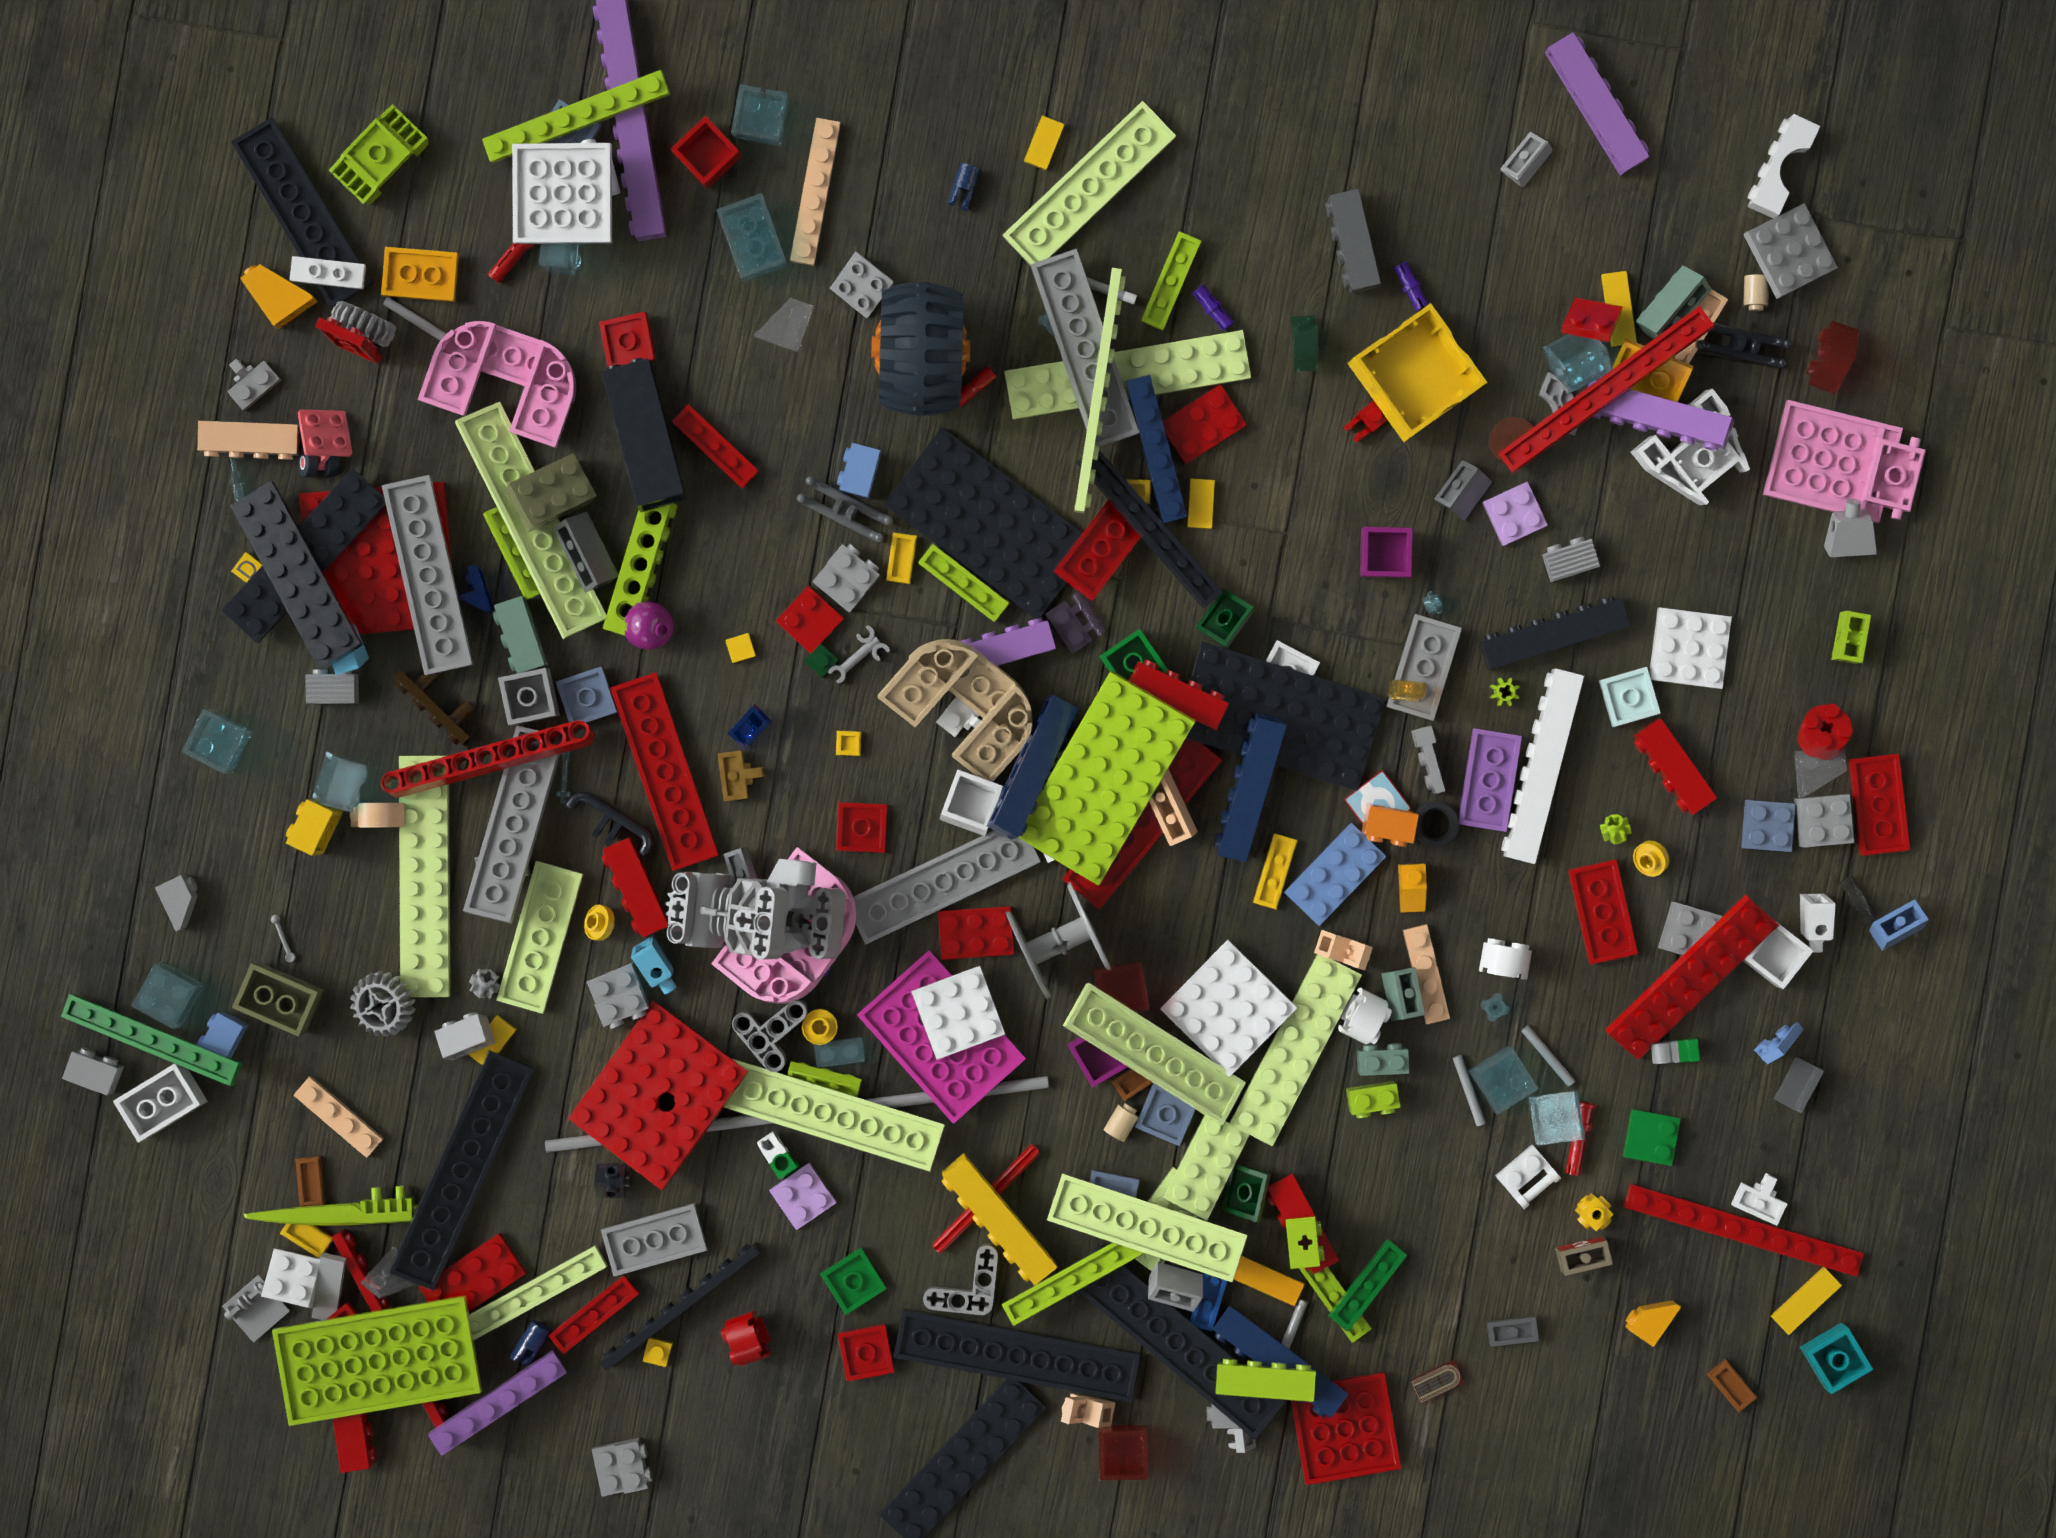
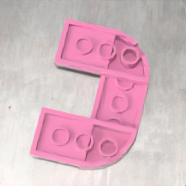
M468 322L448 332L435 349L418 400L466 416L480 373L484 372L524 386L509 432L557 448L572 403L574 404L576 397V378L566 357L554 346L543 340L535 339L491 322Z
M797 847L788 860L795 859L817 863L815 885L808 886V895L815 897V893L821 888H838L846 895L842 951L850 940L856 923V906L852 893L839 877H836ZM726 944L712 962V965L751 996L770 1003L783 1004L799 1000L811 992L836 958H813L809 952V947L783 954L778 959L759 960L754 956L730 953Z

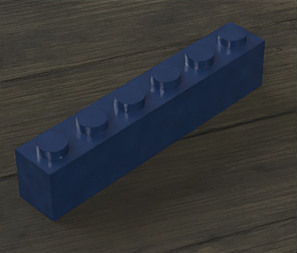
M1146 375L1127 380L1125 383L1161 521L1166 523L1187 517L1151 376Z
M1055 695L1045 698L1032 726L1030 736L1017 758L986 827L1011 840L1025 833L1028 826L1026 823L1029 814H1033L1038 805L1036 799L1039 793L1044 790V785L1047 782L1046 777L1049 771L1052 772L1057 764V753L1064 748L1067 742V737L1065 736L1077 721V716L1075 715L1078 708Z
M1256 712L1255 719L1251 718L1249 721L1247 732L1250 733L1248 742L1244 741L1242 745L1241 756H1243L1241 765L1237 764L1234 773V778L1237 779L1234 788L1230 787L1227 801L1230 802L1228 811L1224 810L1222 813L1220 824H1223L1221 833L1217 832L1214 841V847H1217L1219 856L1243 862L1247 861L1287 726L1284 719Z
M1229 1305L1213 1327V1330L1216 1332L1214 1337L1224 1344L1229 1341L1235 1346L1233 1351L1244 1359L1249 1356L1254 1361H1261L1262 1366L1272 1367V1362L1286 1363V1368L1295 1369L1296 1364L1310 1365L1231 1305ZM1311 1366V1370H1316L1314 1402H1310L1314 1405L1312 1410L1323 1418L1326 1415L1332 1418L1348 1396V1393Z

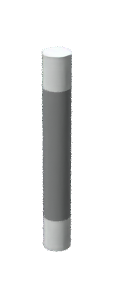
M1087 278L1090 289L1108 295L1109 285ZM1118 291L1117 299L1134 304L1137 295L1126 291Z

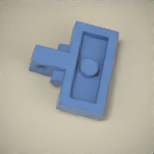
M1798 1022L1790 1027L1784 1025L1775 1033L1777 1035L1776 1038H1773L1771 1041L1764 1039L1757 1045L1754 1051L1763 1061L1769 1064L1785 1055L1804 1029Z

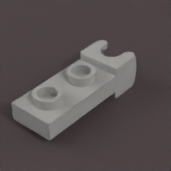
M1432 726L1412 730L1411 734L1415 747H1420L1421 752L1418 753L1421 767L1425 766L1428 775L1424 776L1427 789H1432L1433 794L1444 792L1445 788L1432 746L1433 743H1436Z

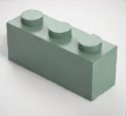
M1682 265L1662 291L1656 295L1647 309L1641 313L1636 322L1644 334L1655 339L1696 309L1712 289L1702 275Z
M520 596L494 605L496 611L493 612V617L497 626L501 625L503 634L500 637L504 648L509 649L511 657L508 658L512 671H516L519 674L548 666L525 598Z

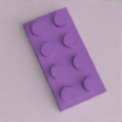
M1473 728L1458 817L1459 824L1507 832L1522 736Z

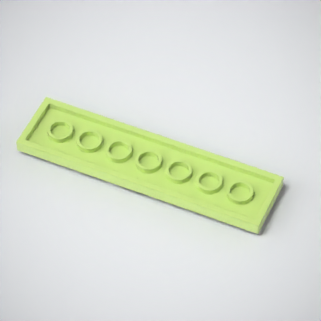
M1142 101L1003 234V237L1030 266L1033 263L1051 258L1176 138V135Z
M1319 954L1316 955L1292 1001L1297 1009L1279 1026L1229 1122L1230 1124L1273 1146L1359 982L1361 974L1333 959Z
M1086 983L1063 1024L1070 1031L1221 1125L1225 1123L1246 1083L1233 1074L1229 1077L1224 1068L1090 983Z
M1065 1174L1061 1176L1047 1218L1048 1221L1232 1283L1248 1236Z

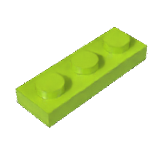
M792 1061L788 1070L789 1077L858 1097L861 1079L853 1075H843L826 1068L819 1069L803 1062L796 1063Z

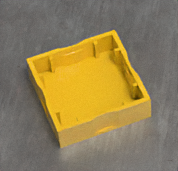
M1431 303L1403 322L1393 332L1373 343L1347 363L1403 442L1487 383L1468 354L1458 346L1450 329Z

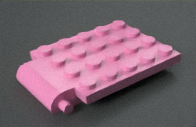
M1787 400L1763 495L1830 512L1845 511L1846 500L1857 499L1861 501L1860 510H1867L1874 523L1880 522L1883 507L1893 510L1891 518L1901 520L1903 512H1911L1926 450L1919 448L1921 439L1911 437L1909 446L1900 444L1903 428Z

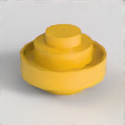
M1648 840L1642 842L1634 850L1633 860L1636 868L1641 873L1655 877L1668 868L1669 855L1660 843Z
M595 905L588 911L584 923L585 933L588 938L604 941L610 936L615 926V918L611 908L604 905Z
M813 1010L803 1020V1034L812 1044H827L837 1034V1020L828 1010Z

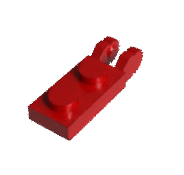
M1373 400L1343 428L1348 431L1355 427L1356 423L1360 420L1367 428L1358 432L1353 438L1355 443H1357L1369 432L1372 433L1385 423L1387 418Z

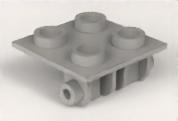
M855 251L830 289L865 318H868L880 302L882 290L892 287L894 281Z
M257 1275L222 1306L226 1310L224 1316L229 1321L233 1319L253 1343L290 1311L282 1301L261 1297L265 1281L260 1275Z

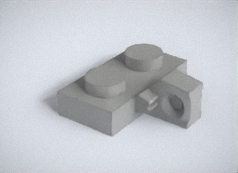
M235 359L229 366L237 374L234 378L237 384L227 392L239 407L246 411L278 384L281 379L266 361L261 362L256 368H253L251 365L246 368L240 360Z

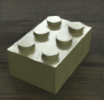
M574 453L509 483L505 490L528 533L592 503L596 497Z
M258 961L250 964L232 1008L299 1037L306 1034L324 990Z

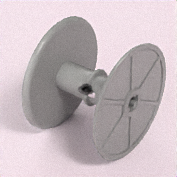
M1071 882L1068 883L1067 887L1081 917L1058 929L1052 928V932L1027 942L1013 914L1006 912L1023 954L1047 1000L1050 998V992L1038 964L1061 953L1066 955L1067 950L1091 939L1105 968L1111 970L1095 930Z

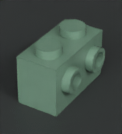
M1415 967L1382 973L1388 1008L1392 1010L1390 1015L1391 1021L1425 1015Z
M1401 1043L1387 1044V1048H1378L1377 1044L1363 1045V1049H1357L1358 1074L1360 1076L1409 1074L1408 1049L1402 1047Z

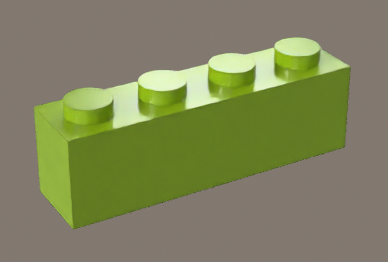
M1223 1359V1363H1218L1216 1394L1314 1402L1316 1370H1311V1365L1296 1364V1369L1286 1368V1363L1272 1362V1367L1262 1366L1261 1361H1247V1365L1237 1364L1238 1360Z

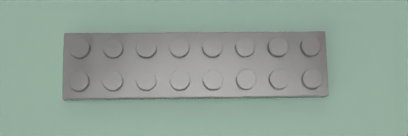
M1074 249L1031 264V269L1087 430L1103 325L1078 251ZM1114 357L1112 364L1107 363L1106 373H1111L1109 388H1103L1102 397H1107L1105 412L1100 411L1098 421H1103L1101 436L1096 435L1095 445H1099V447L1139 434Z
M426 475L382 485L424 675L474 665L431 476Z
M516 726L513 738L538 730ZM556 736L553 740V745L560 744L563 736ZM538 741L531 744L530 751H535L539 748ZM511 748L509 750L507 758H511L515 755L516 748ZM560 754L504 769L463 909L465 913L512 924Z
M991 831L985 836L972 840L854 896L856 926L866 945L1039 863L1040 859L1034 847L1019 838L1011 840L996 831Z

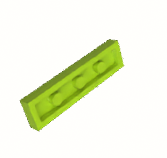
M1180 231L1178 232L1142 316V323L1161 331L1164 330L1201 240Z
M496 507L484 512L483 516L525 600L527 601L541 595L498 508Z
M934 544L931 545L918 562V564L994 623L1009 605L1005 599Z
M1328 1267L1315 1274L1311 1270L1306 1272L1305 1268H1299L1331 1312L1346 1293ZM1361 1315L1349 1332L1343 1328L1342 1330L1353 1343L1370 1331L1371 1327Z

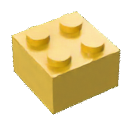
M306 799L305 802L302 801L296 812V815L299 816L295 824L292 823L286 832V837H288L286 844L311 856L324 854L343 814V810L320 799Z

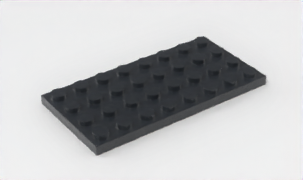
M942 427L883 504L1035 619L1043 615L1067 583L1053 571L1082 534L1081 531Z
M1201 641L1190 680L1202 685L1201 690L1210 694L1213 690L1224 695V701L1229 704L1217 730L1196 721L1188 733L1187 739L1241 755L1242 745L1244 741L1248 742L1250 733L1247 732L1249 721L1251 718L1255 719L1256 712L1284 719L1287 726L1275 766L1358 791L1386 698Z

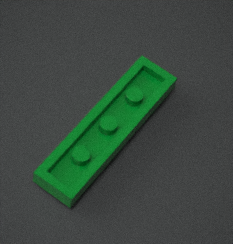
M1385 1240L1328 1316L1345 1331L1349 1332L1407 1255L1390 1240Z

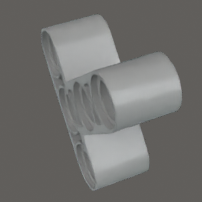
M800 999L792 1001L763 1025L752 1013L743 1011L734 1017L732 1027L768 1071L778 1072L786 1064L787 1058L776 1042L806 1017L808 1006ZM797 1004L802 1007V1016L794 1017L791 1014L790 1009L792 1005ZM740 1017H747L749 1019L750 1027L748 1029L739 1027L738 1019ZM774 1020L783 1022V1032L778 1033L773 1030L772 1022ZM756 1035L765 1038L766 1044L763 1048H758L754 1045L753 1039ZM771 1054L780 1056L781 1064L779 1066H772L769 1063V1056Z

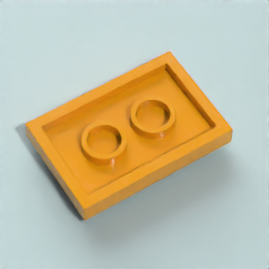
M385 247L381 295L386 297L455 302L459 254L456 252Z
M1625 338L1612 369L1632 356L1644 345ZM1672 358L1630 390L1678 402L1693 366Z

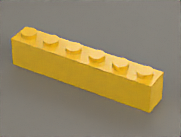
M964 1153L941 1171L944 1178L942 1180L944 1186L950 1192L954 1190L959 1195L957 1200L965 1210L969 1208L975 1214L972 1217L980 1228L986 1227L990 1232L988 1234L989 1239L995 1246L999 1244L1005 1250L1003 1255L1010 1264L1015 1262L1020 1268L1018 1273L1026 1282L1030 1280L1034 1285H1037L1057 1268L1055 1260Z

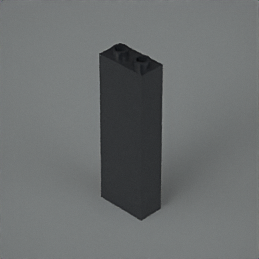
M635 358L625 365L615 364L609 366L607 370L601 372L636 507L642 513L687 500L652 364L648 358Z

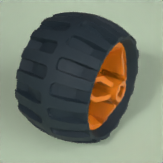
M929 282L904 283L882 290L881 320L876 327V337L872 336L871 359H875V368L879 374V405L895 412L915 416L936 415L960 407L961 378L966 370V362H970V340L966 339L967 331L963 325V293L944 285Z

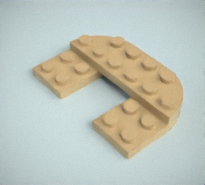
M941 639L920 646L909 655V660L878 694V698L916 727L943 695L950 691L983 718L952 753V757L977 777L993 782L1021 751L1030 736L1032 713L1025 691L1012 677L967 643L951 639Z

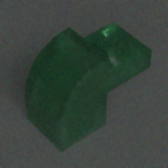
M1315 316L1290 317L1293 371H1317L1319 350Z

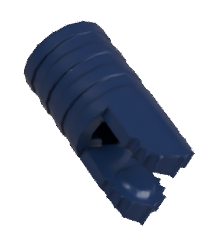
M960 163L947 202L948 205L953 206L958 199L960 190L965 191L960 208L967 212L981 169L966 163Z
M532 1320L512 1351L510 1359L517 1362L521 1359L522 1364L529 1366L551 1330L543 1323Z

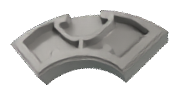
M1549 372L1547 373L1538 396L1548 402L1554 413L1574 397L1569 387L1560 378ZM1577 428L1569 434L1575 436Z

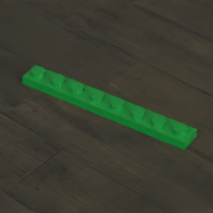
M69 994L61 1017L229 1086H234L242 1063L74 994Z

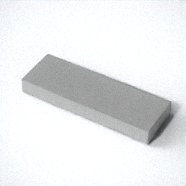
M322 1253L312 1318L326 1320L339 1309L347 1258Z

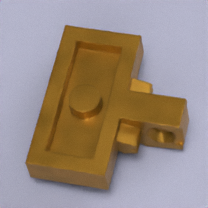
M743 750L718 753L724 801L749 798L747 785L753 784L752 778L765 777L764 767L751 769L750 763H744Z

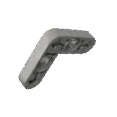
M983 1244L978 1248L973 1290L930 1287L924 1293L923 1302L928 1309L975 1315L988 1314L992 1310L998 1261L996 1247L991 1244ZM985 1249H989L990 1254L994 1255V1257L989 1259L988 1267L993 1266V1270L978 1268V1265L984 1266V1257L980 1256V1253H985ZM981 1273H988L991 1276L992 1281L989 1285L983 1286L979 1284L978 1276ZM932 1292H936L937 1297L945 1298V1293H949L947 1299L948 1306H943V1300H937L936 1304H931V1300L927 1299V1296H931ZM956 1294H960L965 1298V1304L961 1307H955L951 1302L952 1297ZM968 1295L973 1296L972 1301H980V1297H984L985 1302H988L989 1305H985L984 1309H979L978 1304H972V1309H968Z

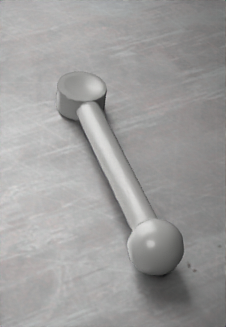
M276 914L272 915L271 922L275 924L286 951L285 959L287 962H293L296 956L290 951L279 923L280 917Z

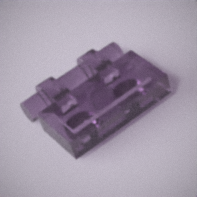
M1079 591L1071 596L1076 603L1074 607L1070 608L1067 602L1064 601L1045 614L1072 654L1092 641L1087 633L1090 630L1094 629L1098 636L1106 632L1101 624L1103 621L1099 616L1096 617L1089 606L1091 603L1087 598L1084 599ZM1080 611L1089 622L1084 626L1075 616Z

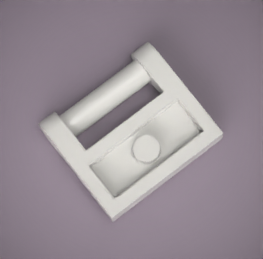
M1533 1145L1529 1146L1495 1175L1523 1209H1526L1529 1206V1202L1550 1184L1556 1183L1561 1179ZM1544 1169L1547 1175L1525 1194L1521 1195L1518 1190Z

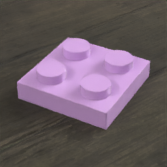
M1528 482L1482 502L1502 546L1547 526Z
M810 1162L769 1190L796 1230L837 1202Z

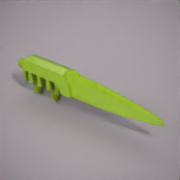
M395 1186L396 1198L381 1199V1187L371 1188L372 1200L364 1199L360 1203L275 1209L246 1213L244 1217L265 1222L322 1226L411 1222L418 1205H415L414 1197L406 1198L405 1186Z

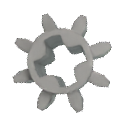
M478 969L476 975L472 974L469 983L473 984L470 991L478 998L488 997L491 999L493 993H497L501 986L497 983L499 976H496L491 969Z

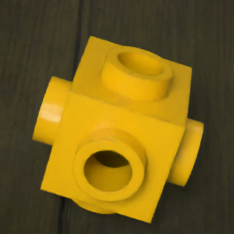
M1592 1193L1589 1196L1583 1197L1575 1209L1580 1215L1577 1220L1587 1230L1590 1227L1595 1231L1599 1228L1603 1230L1610 1224V1217L1614 1215L1609 1210L1611 1205L1602 1196L1597 1198ZM1599 1210L1600 1212L1593 1218V1212Z

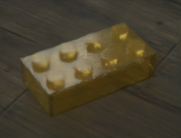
M1403 680L1389 681L1388 696L1391 697V700H1405L1406 698V701L1419 702L1420 699L1425 698L1426 683Z

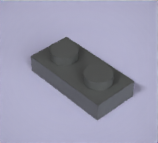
M747 846L723 854L733 880V885L737 882V878L757 879Z
M1535 1315L1487 1321L1490 1347L1539 1341Z

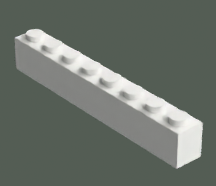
M1552 669L1551 673L1548 672L1544 682V686L1547 687L1546 694L1541 696L1538 710H1541L1539 720L1535 719L1532 733L1535 734L1533 743L1528 744L1526 757H1529L1527 767L1523 766L1520 774V780L1523 781L1521 790H1517L1513 803L1517 804L1515 813H1511L1508 820L1509 836L1504 837L1501 851H1505L1503 855L1505 857L1532 864L1536 862L1580 694L1583 675L1559 669Z

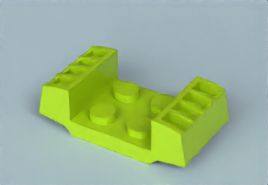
M392 104L353 141L329 171L363 204L370 205L382 194L379 188L413 153L418 156L429 144L428 138Z

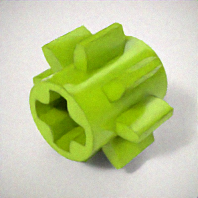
M1498 678L1499 684L1497 686L1490 685V688L1494 690V694L1490 698L1498 700L1497 706H1501L1503 701H1506L1507 706H1512L1511 699H1519V696L1515 694V690L1519 686L1511 684L1512 678H1509L1506 683L1503 682L1502 678ZM1507 686V691L1510 695L1502 698V693L1499 689Z
M1618 814L1606 817L1605 824L1600 825L1604 841L1609 840L1613 844L1627 841V834H1632L1628 818H1622Z

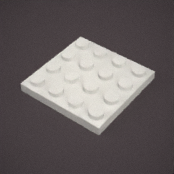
M611 143L512 144L514 244L612 243Z
M1227 940L1160 1009L1213 1062L1224 1068L1226 1074L1230 1077L1297 1007Z

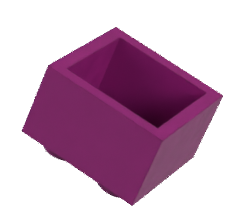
M1361 528L1360 577L1410 578L1412 571V528Z
M1080 1036L1068 1042L1069 1049L1092 1087L1128 1067Z

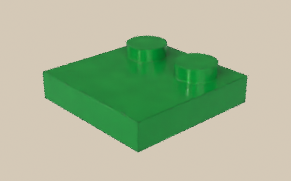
M1631 1109L1623 1157L1672 1166L1681 1118Z
M861 1247L820 1273L845 1315L886 1290V1287Z

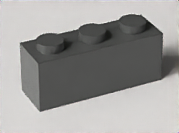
M588 512L567 518L553 527L585 593L605 586L618 578L619 575L615 565L612 563Z

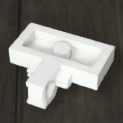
M955 697L936 723L956 737L963 727L967 730L971 726L975 728L981 720L978 719L979 714Z
M1765 1173L1761 1183H1755L1754 1187L1741 1182L1731 1203L1734 1207L1776 1226L1787 1206L1786 1202L1775 1198L1777 1192L1773 1188L1777 1179Z

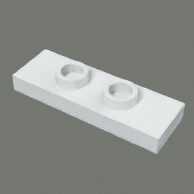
M292 256L290 281L364 290L366 265Z

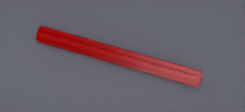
M1031 1144L991 1184L999 1195L1040 1155V1150ZM969 1208L965 1210L933 1243V1248L938 1253H943L974 1221L972 1217L975 1214Z

